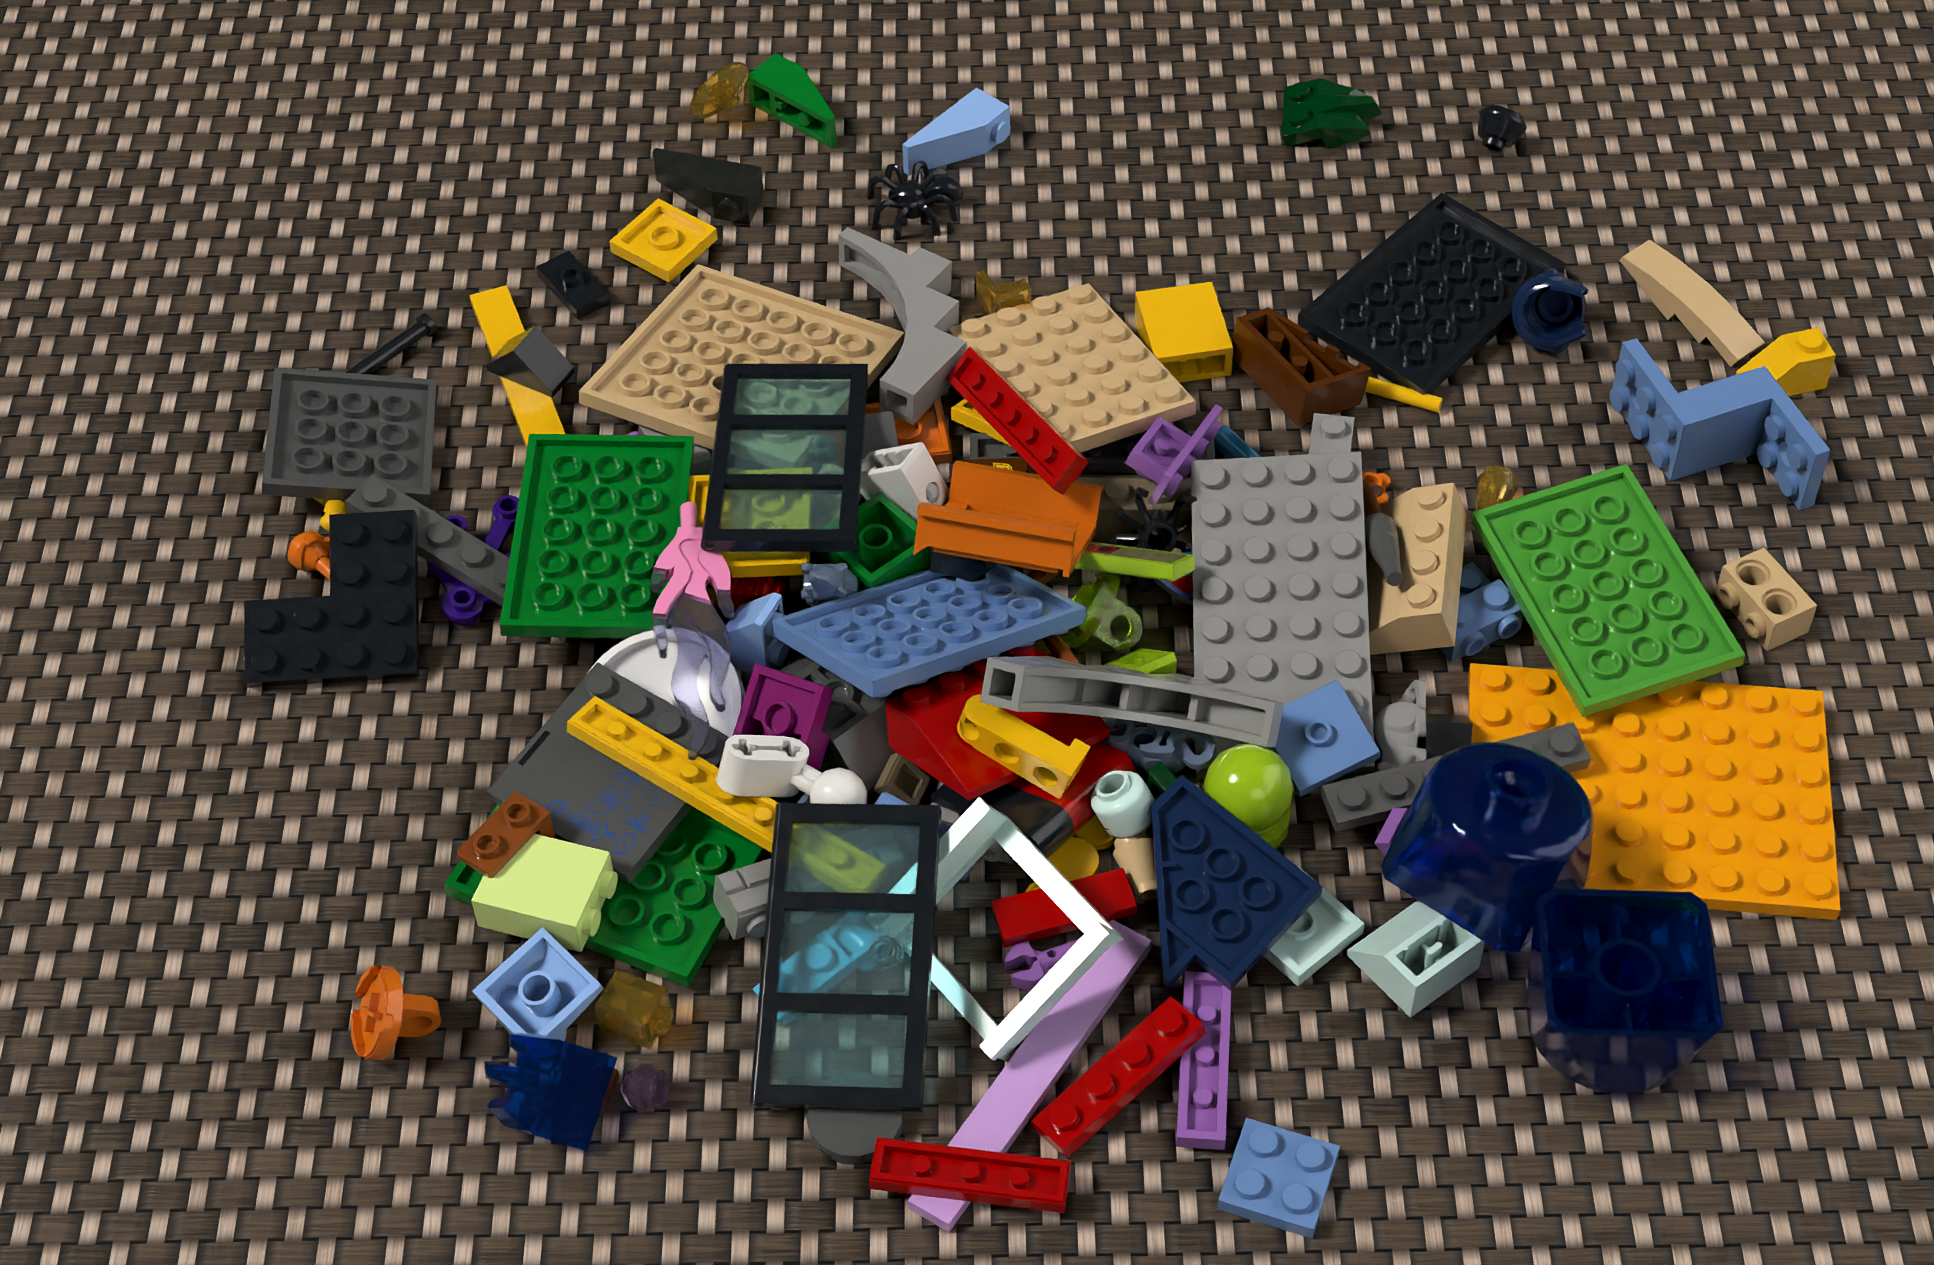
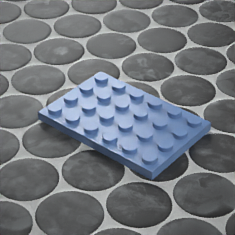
M996 563V567L975 581L931 572L930 568L772 620V630L775 638L874 698L888 696L893 690L911 684L925 683L929 678L945 672L962 670L965 665L987 659L988 657H998L1000 653L1010 649L1030 646L1036 640L1050 635L1065 634L1070 628L1086 623V607L1006 564Z

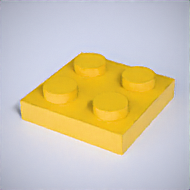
M658 198L614 236L609 243L611 253L670 283L709 248L718 237L717 228Z

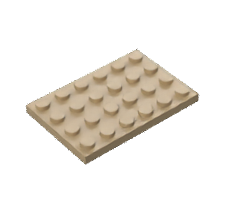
M1089 283L1076 285L1066 291L1050 296H1041L1031 302L1015 307H1006L996 313L977 319H967L961 324L949 328L950 335L966 341V350L970 346L979 352L1080 453L1147 431L1158 416L1171 423L1196 414L1195 399Z

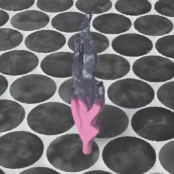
M685 502L680 506L681 527H678L674 539L659 556L651 576V589L653 592H659L662 586L670 579L656 601L652 613L653 635L660 658L664 659L668 654L666 628L669 624H671L677 638L678 656L672 673L671 691L675 701L693 728V739L688 759L695 760L706 745L709 733V720L697 687L700 666L705 658L709 661L711 666L709 698L717 711L723 712L726 709V701L722 689L730 666L732 651L729 633L709 600L706 591L707 585L713 586L718 606L726 618H733L734 606L730 594L731 576L729 567L720 552L702 550V528L698 527L697 506L695 503Z

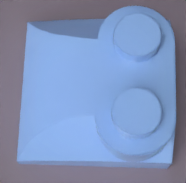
M542 927L472 992L495 1019L536 1058L537 1056L549 1055L561 1047L566 1038L567 1028L604 988Z

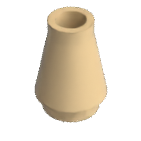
M1145 830L1129 838H1117L1114 841L1115 850L1113 857L1119 867L1124 868L1136 900L1143 902L1157 898L1153 839L1150 838L1149 833Z

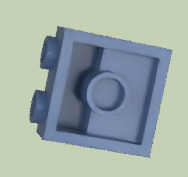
M1473 562L1462 566L1455 646L1439 648L1450 662L1466 655H1475L1484 646L1498 639L1512 637L1521 629L1524 614L1508 587L1500 579L1491 583Z

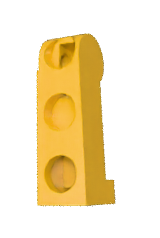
M981 694L969 698L957 724V731L960 737L976 750L1054 797L1061 799L1079 772L1091 746L1076 738L1070 746H1067L1006 712L1003 708L980 702Z

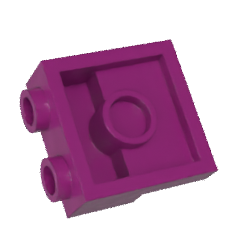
M755 663L733 735L787 736L798 739L809 748L807 765L820 771L831 735L821 730L834 689Z

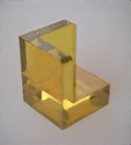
M984 269L976 272L977 299L987 315L997 314L1000 309L1031 303V287L1025 278L995 286Z

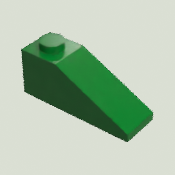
M775 53L747 75L749 102L751 105L830 148L837 145L835 116L803 67Z

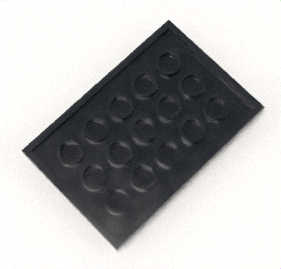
M1440 193L1299 312L1297 324L1340 349V351L1358 362L1367 365L1371 370L1394 384L1413 389L1422 395L1430 394L1512 321V301L1522 283L1531 277L1544 273V270L1550 268L1564 273L1566 263L1456 200Z

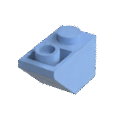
M774 592L740 605L719 635L720 648L735 668L752 674L755 663L775 669L777 665H783L787 659L790 646L775 638L772 630V620L786 616L783 611L782 595Z

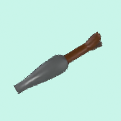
M1363 480L1364 515L1366 518L1364 520L1365 544L1376 563L1384 572L1387 583L1391 586H1398L1403 582L1404 578L1400 568V547L1397 529L1392 518L1381 512L1377 497L1383 494L1384 489L1375 483Z

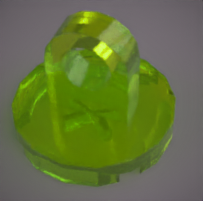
M1096 571L1094 576L1099 579L1094 584L1090 581L1083 584L1072 599L1086 607V618L1083 624L1070 628L1067 633L1061 634L1060 637L1072 648L1081 646L1092 635L1110 647L1128 649L1140 640L1143 632L1141 618L1133 609L1115 598L1120 585L1119 576L1113 573ZM1123 615L1130 623V630L1125 638L1117 640L1110 632V625L1114 618Z

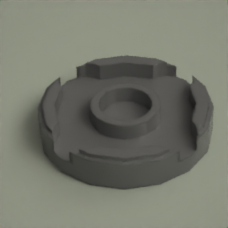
M863 1072L841 1074L832 1077L821 1085L893 1088L886 1080ZM808 1109L807 1125L813 1144L820 1151L822 1149L824 1153L829 1154L832 1160L841 1164L861 1165L873 1160L877 1137L899 1139L902 1134L904 1115L903 1111Z

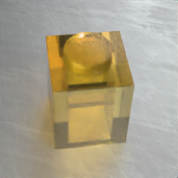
M617 969L595 1005L601 1032L651 1050L659 1034H666L674 1014L670 1006L667 987Z

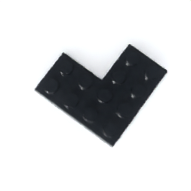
M415 510L329 515L330 596L244 601V684L248 688L420 677L418 534Z

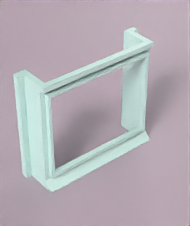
M978 797L940 838L936 904L989 847L997 841L1084 933L999 1025L933 953L931 981L984 1039L979 1046L988 1057L994 1061L997 1058L1007 1061L1011 1057L1009 1054L1108 948L1124 940V938L1006 815L992 808L982 798ZM917 864L890 893L915 894ZM870 913L866 920L877 932L894 939L911 957L914 913Z

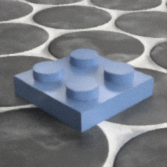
M1246 1118L1218 1200L1217 1210L1313 1239L1339 1156L1340 1146Z

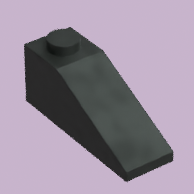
M659 148L653 150L656 181L713 218L750 225L764 196L761 167Z

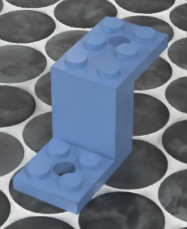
M1637 338L1622 342L1619 360L1616 363L1613 387L1610 390V402L1614 410L1620 412L1627 421L1633 436L1640 440L1648 450L1654 465L1661 468L1669 481L1756 454L1760 464L1769 470L1778 482L1781 492L1791 499L1798 510L1814 506L1831 450L1765 366L1678 393Z

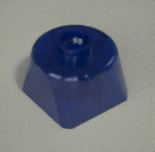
M1496 742L1463 745L1443 755L1428 772L1381 864L1382 872L1387 881L1498 951L1519 952L1586 885L1593 839V808L1588 795L1577 780L1560 765L1537 752L1516 745Z
M1550 888L1537 899L1528 971L1527 1018L1530 1035L1535 1046L1555 1070L1571 1081L1596 1091L1629 1094L1652 1090L1678 1075L1724 1026L1708 907L1704 901L1691 892Z

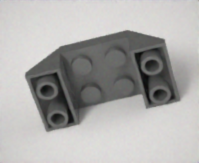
M802 654L779 671L834 689L821 731L831 734L827 747L833 751L834 768L840 767L853 771L863 781L868 797L875 792L874 787L890 756L896 753L888 746L885 701L895 698L900 694L893 690L888 696L873 698Z

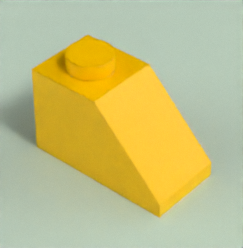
M1819 327L1781 335L1738 369L1736 375L1765 366L1788 396L1826 389L1836 354Z

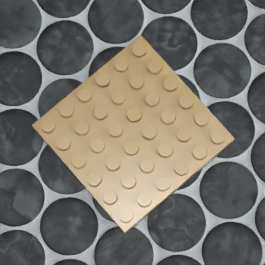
M697 264L579 390V404L671 436H694V444L713 450L723 369L726 364H868L869 388L901 349L904 342V332ZM739 385L735 415H847L850 385ZM733 430L730 456L774 472L801 471L834 430Z

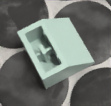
M1414 902L1349 948L1347 956L1411 1018L1479 968L1486 937L1453 906Z

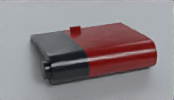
M1100 741L1091 745L1079 772L1060 799L1023 777L979 797L989 806L1006 815L1049 858L1096 815L1091 807V795L1098 780L1112 771L1121 770L1136 773L1132 760L1124 751ZM945 784L931 794V801L960 814H963L977 799L974 798L969 801ZM1009 855V857L1012 859V861L1015 862L1016 864H1018V863Z

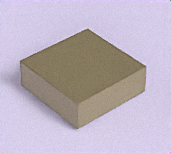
M895 753L890 756L874 790L880 795L883 792H888L910 805H919L931 777L918 766Z

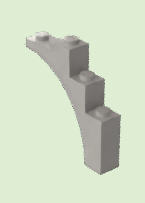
M847 227L839 234V265L862 277L877 289L895 310L904 330L905 338L897 358L880 379V410L884 412L891 411L893 416L914 425L934 404V401L952 386L946 380V376L966 352L967 342L949 334V328L959 323V301L947 296L951 292L952 261L921 247L912 255H909Z
M1050 656L988 657L980 699L982 703L1016 712L1069 713L1132 720L1202 732L1263 747H1276L1284 705L1283 702L1216 686L1214 682L1182 674H1148L1116 665H1081Z

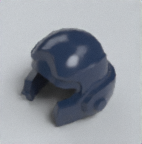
M1554 268L1546 269L1544 273L1527 279L1520 285L1512 301L1511 315L1517 334L1526 344L1534 348L1550 351L1552 354L1562 353L1563 349L1569 347V343L1586 336L1589 332L1586 325H1581L1585 314L1584 295H1587L1589 289L1575 280L1566 278L1564 273L1557 272Z

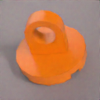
M373 965L362 974L355 991V997L362 998L360 1010L353 1009L350 1020L351 1039L354 1050L359 1057H365L364 1059L384 1061L391 1054L398 1037L425 1036L434 1032L440 1026L441 1016L437 1000L425 995L403 993L400 975L394 967Z

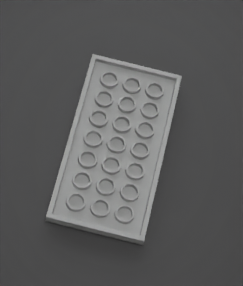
M1361 452L1191 461V496L1197 498V501L1192 503V555H1195V570H1193L1194 678L1214 682L1216 686L1283 702L1284 705L1338 679L1374 740ZM1211 735L1216 744V757L1220 752L1238 744H1251ZM1195 740V755H1201L1205 751V747L1201 742ZM1266 747V748H1268L1269 750H1271V751L1274 752V750H1273L1272 747ZM1375 761L1348 774L1374 773ZM1209 767L1201 771L1196 770L1197 780H1205Z

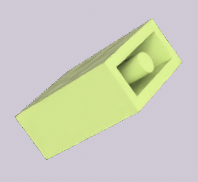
M535 834L493 878L483 875L471 902L479 927L530 939L543 927L562 947L582 952L588 936L593 937L599 928L602 905L606 898L611 899L614 895L618 874L613 871L611 856L608 851Z

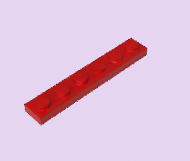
M969 346L946 376V380L1052 489L1064 495L1071 484L1078 479L1089 461L979 352Z

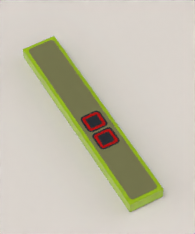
M1090 542L1075 569L1175 581L1195 570V555Z

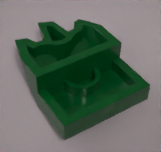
M1320 78L1307 82H1298L1284 87L1282 138L1286 147L1322 138L1326 149L1370 135L1365 121L1382 113L1372 96H1368L1355 88Z

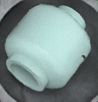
M1117 770L1105 774L1098 780L1091 795V807L1108 834L1116 838H1129L1138 835L1144 830L1146 831L1152 823L1151 805L1156 800L1139 774L1132 771Z

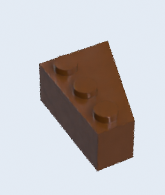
M1269 307L1237 317L1231 339L1233 345L1232 359L1298 427L1313 422L1314 413L1333 415L1361 405L1371 371L1370 367L1362 362L1356 367L1339 357L1340 349L1331 344L1324 348L1308 338V330Z

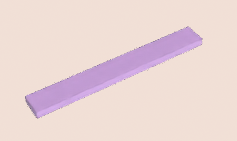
M1113 919L1111 920L1110 924L1124 940L1109 947L1030 1031L948 1146L1002 1153L1008 1151L1150 952L1152 947L1151 939ZM912 1194L908 1199V1209L950 1232L971 1202Z

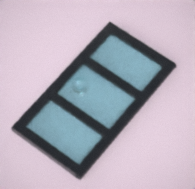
M726 364L724 366L701 539L702 550L707 552H856L868 388V364Z
M776 804L750 1106L756 1108L923 1111L942 816L940 805Z

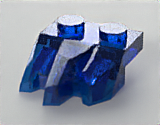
M509 1033V1046L517 1052L516 1059L511 1062L484 1061L485 1078L507 1088L505 1095L492 1099L488 1104V1108L503 1126L588 1151L617 1057L540 1034Z

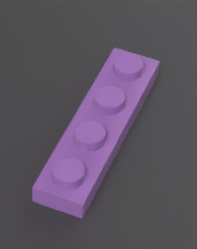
M1185 971L1183 1007L1204 1024L1206 1034L1180 1057L1176 1147L1225 1150L1231 991L1208 972Z

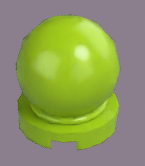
M1238 744L1220 752L1206 773L1203 784L1204 793L1276 849L1287 837L1291 819L1290 804L1294 788L1289 768L1280 755L1266 747L1255 744Z

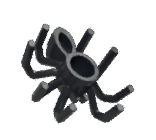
M918 161L913 165L911 180L906 181L902 168L897 164H889L885 170V176L877 175L868 181V200L874 198L875 187L879 182H882L891 189L888 193L889 200L882 201L874 209L872 230H878L881 212L886 207L895 208L898 211L893 231V240L895 241L901 240L904 218L915 219L923 216L925 213L930 218L934 236H940L941 230L937 215L928 206L933 203H945L948 206L951 220L953 222L958 220L954 202L962 198L963 192L960 184L949 176L947 170L938 168L932 170L929 174L927 163ZM920 168L924 179L922 184L918 183ZM892 171H895L900 183L898 186L891 181Z
M1138 487L1135 493V503L1143 524L1126 515L1121 506L1114 507V513L1117 518L1138 531V533L1115 534L1107 544L1116 545L1117 542L1126 541L1138 542L1139 544L1136 548L1171 552L1174 548H1178L1182 552L1192 551L1185 542L1177 540V535L1192 527V518L1176 528H1173V525L1182 505L1185 502L1190 504L1196 502L1197 498L1195 496H1191L1188 493L1182 494L1175 501L1169 519L1166 520L1168 512L1164 510L1159 515L1158 510L1153 509L1150 517L1143 497L1146 498L1149 491ZM1121 575L1125 583H1130V576ZM1134 576L1138 586L1144 592L1151 591L1157 585L1151 578Z

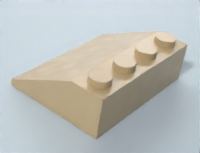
M1454 483L1412 488L1379 506L1382 513L1392 518L1397 529L1400 547V568L1404 578L1400 585L1391 586L1387 583L1384 572L1376 563L1365 544L1370 655L1455 646L1467 515Z

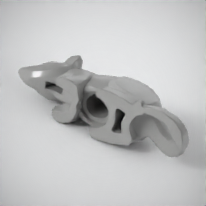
M1414 680L1399 701L1386 706L1378 713L1373 726L1374 742L1381 755V762L1376 767L1377 772L1426 760V749H1423L1424 737H1426L1425 680Z

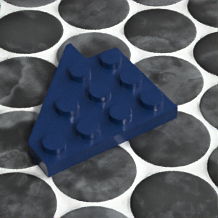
M1181 775L1151 805L1163 985L1169 989L1196 962L1231 991L1321 896L1323 887L1186 777Z

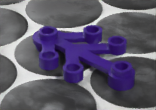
M512 495L502 496L493 506L494 523L484 543L497 551H500L508 533L514 532L519 503L517 497ZM451 515L445 518L468 532L467 522L462 516ZM511 552L506 553L504 555L510 558ZM426 560L427 568L437 575L446 591L442 598V610L452 623L460 626L471 625L479 619L484 606L494 602L465 583L462 585L460 580Z

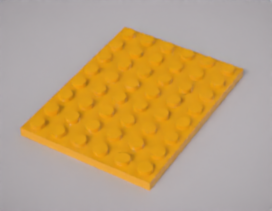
M1470 663L1468 673V718L1473 724L1471 748L1574 722L1591 760L1586 769L1467 799L1465 888L1837 920L1841 908L1823 691L1692 681L1582 717L1555 670Z

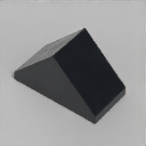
M537 326L508 340L486 365L487 371L552 398L575 373L574 366Z

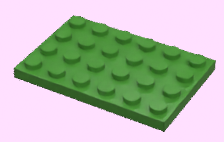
M1628 464L1472 512L1471 523L1582 717L1743 665L1745 659L1744 651Z

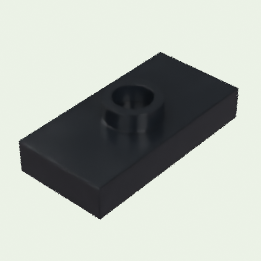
M570 251L536 266L538 277L577 319L611 303L606 289Z

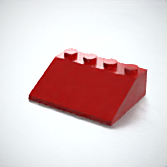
M1030 645L1010 649L1000 653L998 657L1049 655ZM987 659L976 661L974 664L954 673L943 674L935 681L918 688L908 689L902 695L885 701L889 748L969 801L1021 778L1015 772L973 748L972 745L960 737L957 731V724L967 700L974 695L982 693ZM1003 708L1006 712L1067 746H1070L1075 738L1091 746L1110 736V728L1100 716L1052 712H1016Z

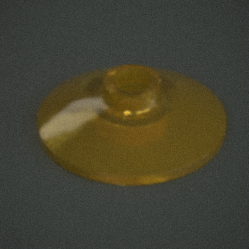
M733 62L713 73L693 96L690 103V113L696 119H705L722 110L724 112L732 110L740 100L739 94L747 82L749 76L748 67L742 62Z

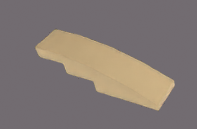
M1650 239L1619 260L1667 320L1677 316L1699 344L1708 339L1730 367L1758 350L1765 343L1741 314L1708 282L1681 260Z

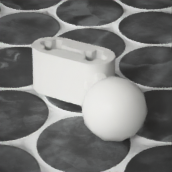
M733 735L725 742L716 783L723 791L729 794L755 797H792L801 790L810 795V803L867 804L865 785L853 771L838 767L822 773L807 765L809 748L798 739L787 736Z

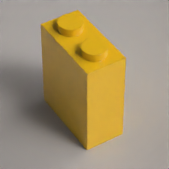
M1212 282L1135 292L1134 320L1140 340L1179 383L1231 376L1233 345Z

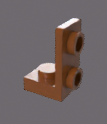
M514 791L457 850L458 859L484 876L493 878L535 834L556 839L550 811Z

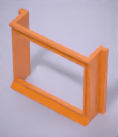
M956 460L952 468L948 502L944 506L921 502L917 507L918 520L913 555L929 546L933 547L932 552L1057 573L1060 569L1063 570L1062 576L1069 578L1096 533L1103 485L1075 481L1062 495L1052 489L1038 474Z

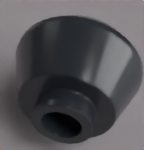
M1487 105L1478 112V136L1483 139L1482 145L1489 149L1503 151L1504 147H1512L1527 129L1524 117L1511 109L1498 105Z

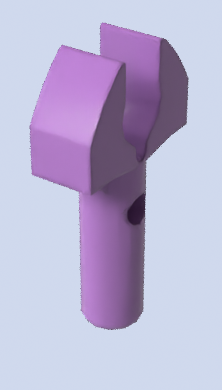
M1079 939L1043 952L1032 949L1028 940L1015 944L1005 958V972L1021 965L1031 968L1012 974L1011 985L1018 989L1031 991L1045 976L1047 970L1053 968Z

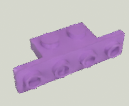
M1215 404L1192 437L1158 416L1136 444L1125 464L1135 469L1141 477L1153 480L1158 484L1148 503L1156 506L1163 495L1169 498L1173 496L1181 481L1190 472L1191 461L1199 460L1206 447L1211 444L1222 424L1217 422L1216 419L1221 413L1222 407Z

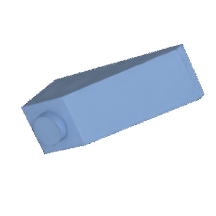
M976 87L902 144L904 173L912 175L913 165L918 161L926 162L928 170L986 154L997 144L1004 142L1010 135V106Z

